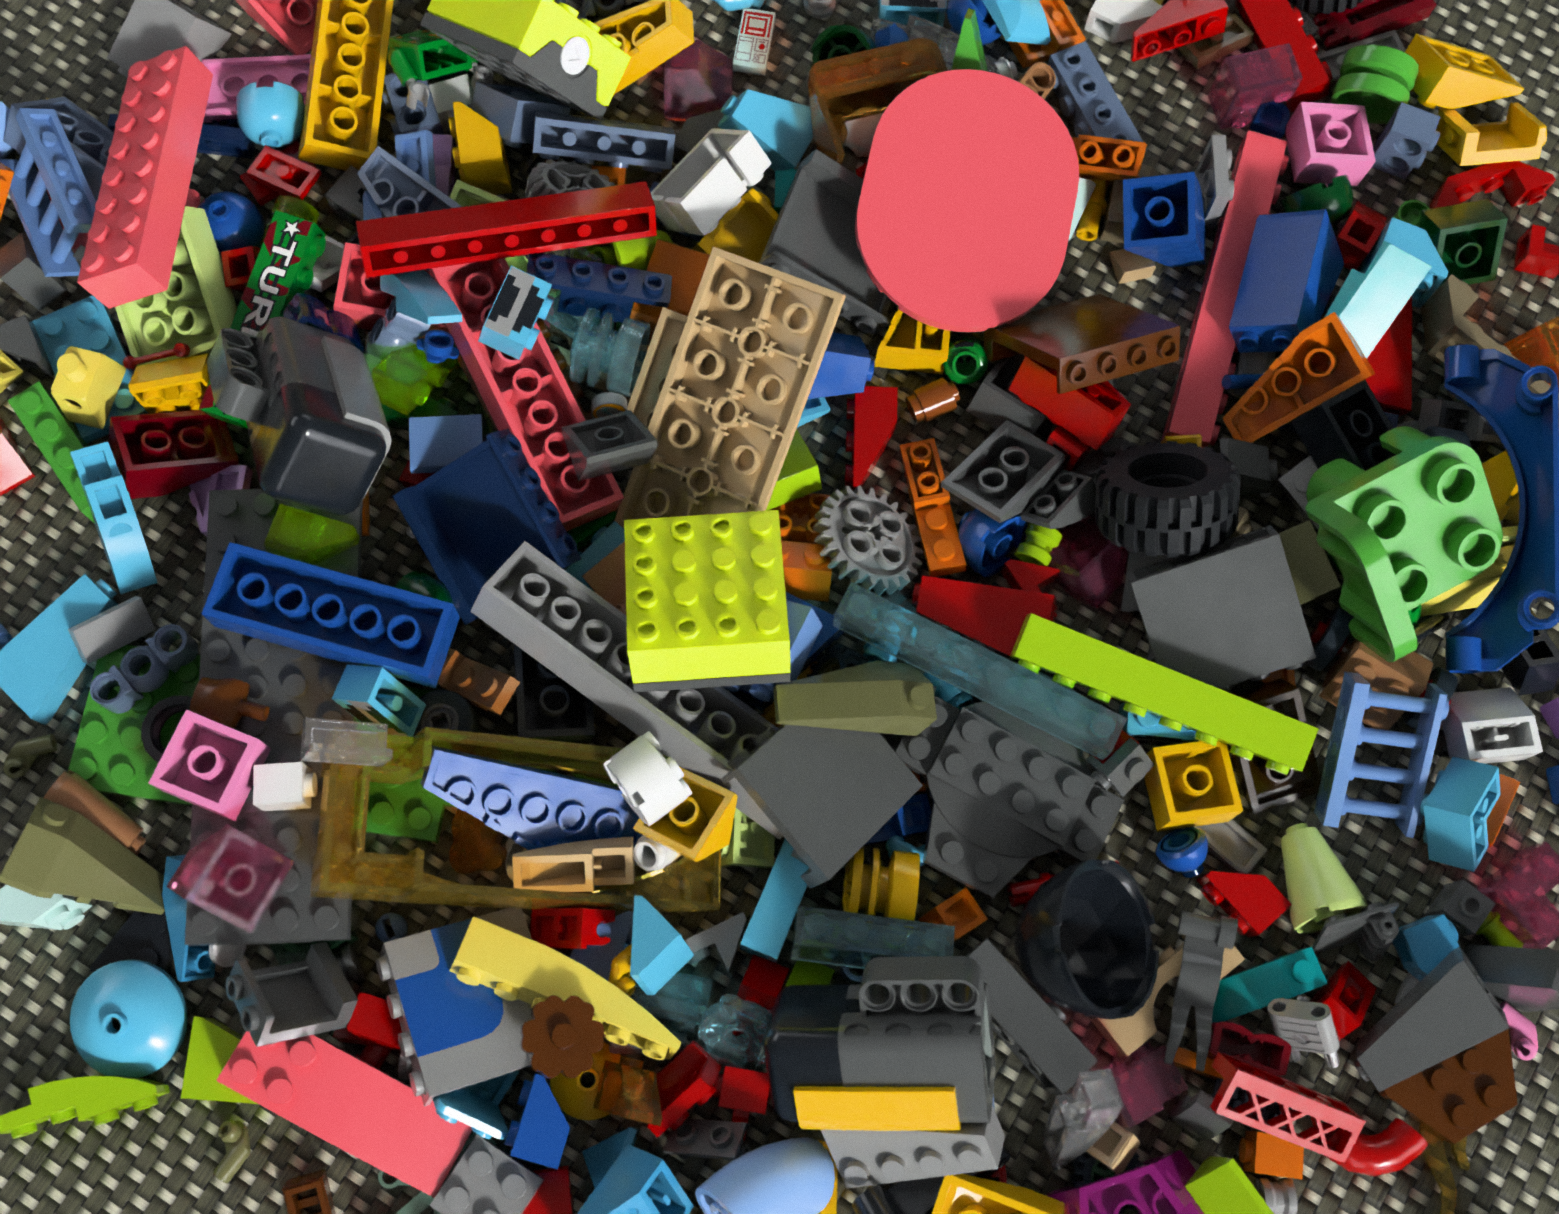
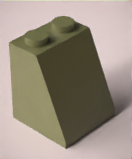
M1308 520L1279 533L1302 611L1340 598L1342 586L1330 564L1325 549L1317 543V532L1311 521Z

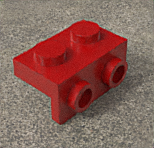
M691 1041L641 1089V1094L656 1108L646 1127L657 1138L669 1127L673 1131L676 1130L689 1116L690 1113L687 1110L695 1103L699 1106L705 1104L717 1089L713 1084L720 1072L721 1066L696 1041Z

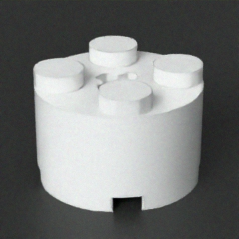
M649 731L610 757L609 760L603 763V767L614 784L617 783L622 791L621 795L642 822L651 826L685 801L692 794V791L682 779L684 773L672 757L664 758L660 753L662 750L660 744Z

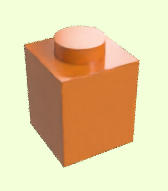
M1246 1131L1245 1138L1241 1139L1239 1145V1159L1241 1163H1244L1243 1171L1302 1180L1304 1147L1268 1133Z

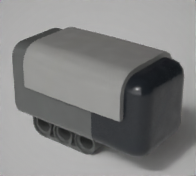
M285 317L270 318L265 328L259 330L257 336L232 328L221 329L207 359L214 403L222 412L246 420L261 488L267 495L273 498L336 515H347L354 512L367 494L392 442L380 398L363 353L345 337Z

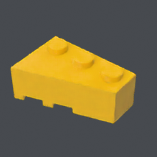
M898 309L891 320L883 341H881L877 349L874 367L943 375L944 368L942 364L947 362L950 331L926 325Z

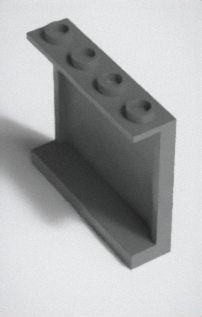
M816 149L800 162L759 263L846 295L839 316H843L853 322L859 330L874 335L891 324V320L885 317L891 299L884 292H880L866 272L867 268L860 250L857 248L855 217L863 179Z
M1271 525L1230 538L1208 552L1202 550L1199 554L1191 556L1182 554L1178 557L1126 573L1155 661L1159 665L1221 690L1228 691L1236 683L1246 680L1260 681L1269 677L1271 672L1283 668L1287 670L1298 669L1306 665L1307 661L1316 658L1279 533Z
M781 724L775 731L770 726L753 740L757 747L750 753L744 749L728 762L731 770L721 778V781L725 784L735 777L807 864L809 869L801 878L810 889L830 880L923 786L880 733Z

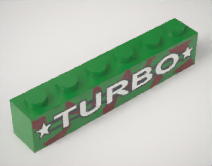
M275 210L230 328L257 336L259 330L265 328L270 318L285 317L294 321L298 320L301 312L300 301L304 291L308 290L312 284L313 267L317 257L322 256L326 246V234L316 223ZM209 381L199 409L213 418L248 429L246 420L230 416L216 407Z

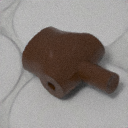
M202 677L194 690L190 703L191 712L236 729L241 716L266 721L270 708L266 705L247 701L250 684L234 678L213 679Z

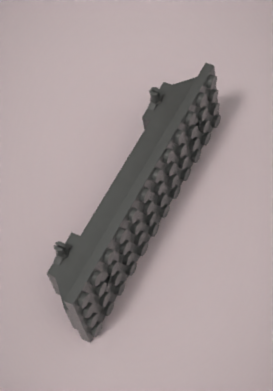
M263 489L209 490L203 608L229 542L362 578L363 500L354 512L347 515H336L273 498L267 495ZM204 616L202 618L199 680L202 677L213 679L234 678L250 684L247 701L269 706V716L266 721L241 716L235 730L255 737L271 748L264 764L303 762L312 769V773H315L317 776L318 790L316 797H311V808L262 811L253 805L252 787L236 821L192 804L185 945H249L350 940L352 876L354 875L352 868H354L353 832L357 719L331 699L347 664L214 627Z

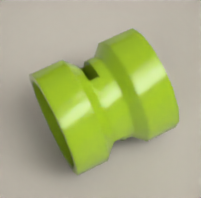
M1029 522L1025 530L1027 536L1025 542L1019 543L1014 555L1020 561L1048 567L1052 560L1050 552L1059 546L1062 534L1056 529L1045 528Z

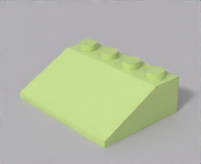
M185 206L168 289L115 307L130 354L135 358L173 349L177 343H186L190 347V354L187 357L206 353L210 355L221 329L231 327L237 306L231 288L225 286L222 260L205 209ZM175 355L142 364H137V366L179 359L184 357H177Z

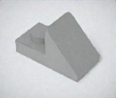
M744 912L685 939V942L694 954L689 960L690 965L711 956L709 949L716 946L729 974L747 923Z

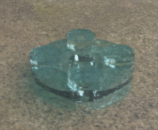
M735 994L722 995L719 1002L709 1006L703 1013L698 1030L699 1041L702 1038V1041L705 1043L704 1050L716 1062L723 1065L744 1068L745 1062L756 1060L757 1065L765 1063L763 1038L771 1010L765 1009L754 1002L743 1000ZM733 1031L743 1032L739 1036L732 1034Z

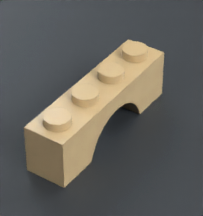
M1184 943L1175 950L1168 946L1159 953L1157 977L1152 994L1138 1012L1133 1016L1119 1019L1095 1017L1090 1019L1119 1057L1129 1056L1157 1033L1153 1016L1155 998L1167 981L1179 976ZM1235 946L1232 950L1224 948L1220 980L1245 960Z

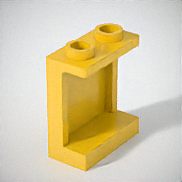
M1518 102L1510 103L1507 118L1501 122L1470 124L1455 109H1438L1437 115L1441 117L1436 131L1440 132V137L1436 144L1459 166L1540 159L1542 146L1547 140L1546 125Z
M751 188L741 197L740 203L719 220L718 226L709 234L704 235L692 249L710 255L712 248L716 247L759 263L779 214L772 208L770 199L764 193Z

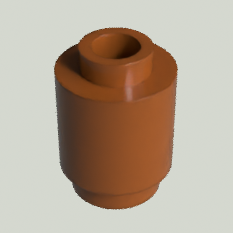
M943 377L912 390V395L905 397L907 408L915 423L921 421L927 423L956 410V402L960 400V395L954 382L950 381L947 383Z

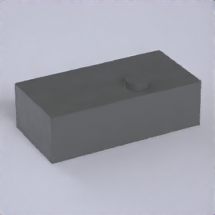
M988 939L982 941L968 952L965 957L974 959L980 965L983 983L988 985L992 1030L1049 1094H1064L1098 1060L1063 1023L1067 1018L1060 1008L1052 1001L1046 1004Z

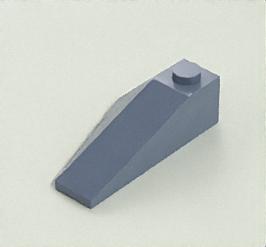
M377 146L357 172V175L385 217L462 207L380 146Z

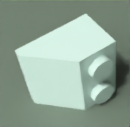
M5 885L0 889V924L67 930L81 922L85 917L83 913L93 905L91 902L89 904L77 903L74 896L53 894L51 899L37 897Z

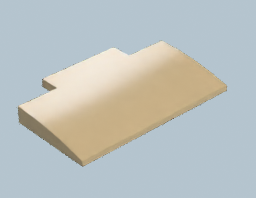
M713 247L689 315L686 316L663 307L627 406V409L631 410L657 439L658 447L647 464L633 467L623 495L624 499L619 506L614 521L624 527V520L766 511L846 295Z

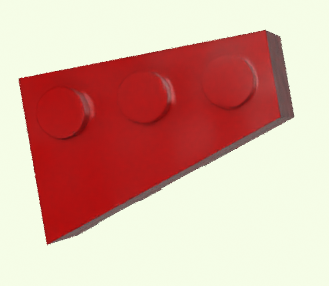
M1025 356L1008 389L1017 395L1023 403L1033 406L1046 415L1052 423L1062 426L1075 435L1082 444L1091 446L1096 451L1113 437L1131 405L1108 381L1058 394L1057 371Z

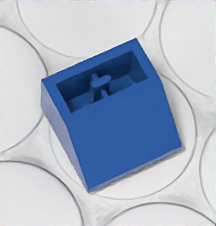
M535 1073L532 1081L525 1080L523 1082L517 1102L518 1105L524 1106L519 1122L511 1121L504 1144L511 1146L510 1156L558 1169L570 1126L543 1075Z

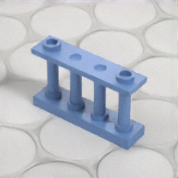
M19 108L15 118L26 140V144L19 160L0 159L1 163L14 171L9 195L45 277L79 276L80 267L77 260L73 257L72 247L79 233L89 232L95 212L96 200L55 109ZM59 219H61L64 229L62 228Z
M1344 672L1314 813L1323 826L1336 828L1339 827L1341 815L1344 816L1346 812L1396 819L1395 824L1406 837L1414 838L1416 826H1420L1423 821V816L1420 814V806L1424 797L1441 721L1446 719L1449 712L1448 695L1433 683H1427L1424 698L1372 691L1371 684L1360 673ZM1370 706L1418 712L1420 713L1416 734L1364 727L1362 723L1364 711L1369 709ZM1362 742L1411 748L1412 752L1408 769L1358 763L1354 758L1356 747L1361 745ZM1356 777L1404 784L1400 803L1393 804L1349 798L1346 793L1348 782Z

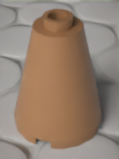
M71 770L63 772L44 796L47 800L80 813L136 856L142 850L146 842V838L141 836L143 828L78 773Z

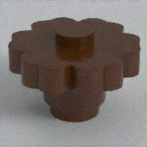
M552 995L545 1001L537 1003L531 1011L533 1020L526 1021L521 1026L522 1038L520 1048L523 1052L532 1054L530 1058L532 1070L541 1072L548 1079L556 1077L560 1072L566 1078L573 1079L580 1075L581 1072L589 1070L593 1065L591 1054L599 1052L604 1046L602 1037L604 1026L601 1022L592 1020L594 1007L590 1003L583 1002L580 997L575 995L570 996L564 1002L560 997Z

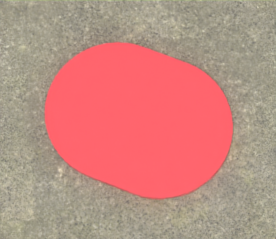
M961 69L933 74L915 82L897 95L881 116L876 127L855 217L857 248L860 250L867 268L866 272L880 292H884L899 306L898 309L913 319L932 327L954 332L986 331L988 328L1010 324L1029 313L1050 291L1058 278L1066 255L1079 184L1077 152L1067 127L1055 110L1033 90L1009 77L983 70Z

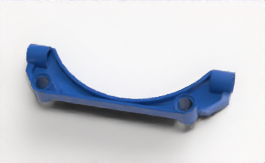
M1454 345L1444 350V387L1453 396L1472 408L1490 426L1501 441L1515 471L1520 502L1519 526L1515 545L1498 583L1471 615L1445 633L1446 670L1450 673L1465 674L1500 670L1534 643L1533 630L1550 629L1559 622V387L1556 373L1547 366L1538 365L1530 368V365L1496 349L1479 350V347L1475 345ZM1538 380L1547 381L1551 385L1548 391L1541 394L1531 392L1529 387ZM1546 601L1554 606L1553 614L1546 619L1534 617L1531 614V608L1537 602Z

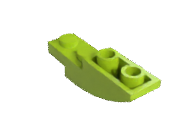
M85 1076L48 1082L28 1088L31 1105L0 1116V1134L11 1133L12 1139L27 1136L38 1131L37 1124L50 1119L52 1125L71 1120L75 1117H78V1121H94L95 1126L106 1124L120 1118L118 1111L133 1106L134 1112L159 1104L157 1097L170 1093L169 1086L149 1079L125 1076Z

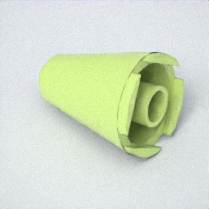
M1299 823L1285 830L1286 835L1280 840L1288 901L1292 904L1289 910L1294 931L1297 930V933L1300 934L1318 932L1322 930L1324 922L1336 914L1346 913L1347 916L1361 913L1360 911L1368 906L1367 900L1316 827H1308L1307 823Z

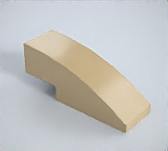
M634 837L584 840L513 854L514 894L594 891V886L634 884Z

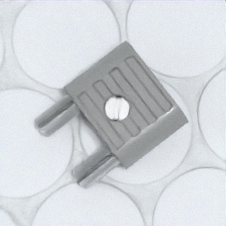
M1298 996L1297 1000L1277 998L1268 1004L1267 1009L1275 1035L1292 1046L1290 1062H1298L1301 1058L1300 1051L1323 1054L1326 1065L1329 1068L1331 1066L1332 1068L1339 1066L1340 1061L1337 1050L1340 1047V1042L1331 1010L1326 1004L1309 1002L1308 997Z

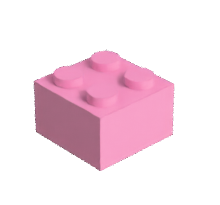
M1300 102L1286 124L1285 133L1294 183L1318 184L1321 182L1323 184L1327 182L1329 184L1332 183V178L1348 175L1351 186H1358L1376 162L1365 106Z
M186 710L149 784L167 794L236 821L253 787L254 765L264 764L271 748L255 737Z

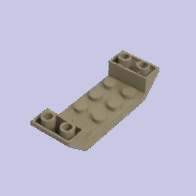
M1453 274L1421 309L1427 354L1444 367V350L1447 347L1468 344L1478 346L1479 350L1496 349L1517 359L1507 347L1498 344L1483 332L1477 323L1463 316L1480 296L1466 282L1459 280ZM1538 380L1530 385L1529 390L1535 394H1541L1548 391L1551 386L1544 380Z

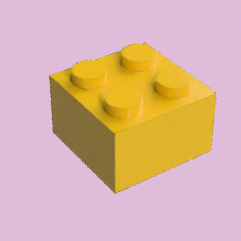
M1198 741L1153 747L1147 753L1155 765L1146 773L1144 778L1157 832L1229 822L1243 812L1227 744L1218 741L1216 746H1212Z

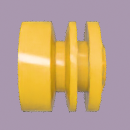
M862 846L845 867L841 902L845 915V926H856L858 910L864 911V929H870L877 912L883 913L885 931L911 934L919 888V853L894 850L888 867L881 866L879 848L872 849L870 864H863L864 846Z

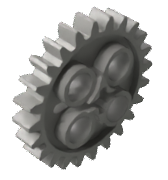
M861 485L853 491L849 486H846L841 492L838 489L835 490L819 506L820 510L814 516L818 522L813 526V529L820 533L814 539L815 543L825 547L819 554L820 556H829L832 561L827 566L829 569L835 567L840 569L838 574L840 580L845 576L850 578L851 588L860 583L865 594L873 588L877 596H880L885 590L891 595L897 589L902 590L918 574L916 570L922 565L918 558L923 554V550L916 547L921 541L920 537L911 533L916 528V525L905 522L909 514L907 512L899 514L896 511L898 503L894 502L889 505L885 493L880 498H877L874 488H870L864 493Z

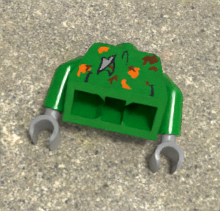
M420 30L390 37L388 41V62L402 86L408 87L406 104L412 110L416 109L417 100L421 101L425 107L428 104L429 87L424 83L417 82V80L424 81L465 70L473 73L470 82L472 89L475 90L476 82L492 84L494 73L490 68L478 65V61L429 30Z

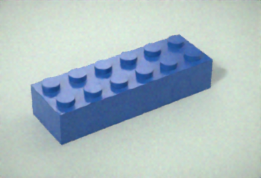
M232 542L228 544L201 613L217 628L350 665L383 667L393 677L432 688L437 686L460 619V615L452 603Z

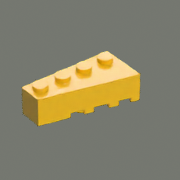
M650 0L594 22V24L601 28L599 31L601 36L604 33L617 39L622 43L620 49L631 56L614 95L694 43L693 12L679 0Z

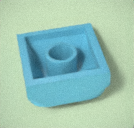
M982 0L1006 41L1047 45L1051 41L1047 19L1040 4L1041 0Z

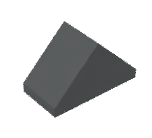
M21 232L0 249V279L38 310L44 309L68 290L59 277H45L26 233Z
M26 315L0 325V350L15 364L51 376L54 375L34 323Z

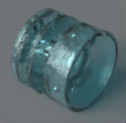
M587 308L575 332L571 346L570 380L577 383L582 382L588 370L587 384L594 387L602 373H606L607 391L631 397L645 359L650 336V323L626 317L619 330L614 331L613 313L606 312L600 323L599 309Z

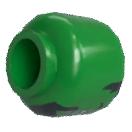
M961 335L949 341L947 362L942 364L944 372L949 379L958 384L968 385L977 382L983 377L988 367V359L984 345L979 339L969 335Z

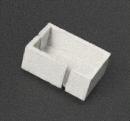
M712 128L651 191L655 204V213L669 231L687 232L703 236L709 234L718 226V220L728 210L733 209L740 203L741 196L747 190L746 186L751 187L757 184L763 178V172L772 163L750 130Z

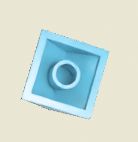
M642 895L634 896L630 976L646 995H655L694 954L680 933Z

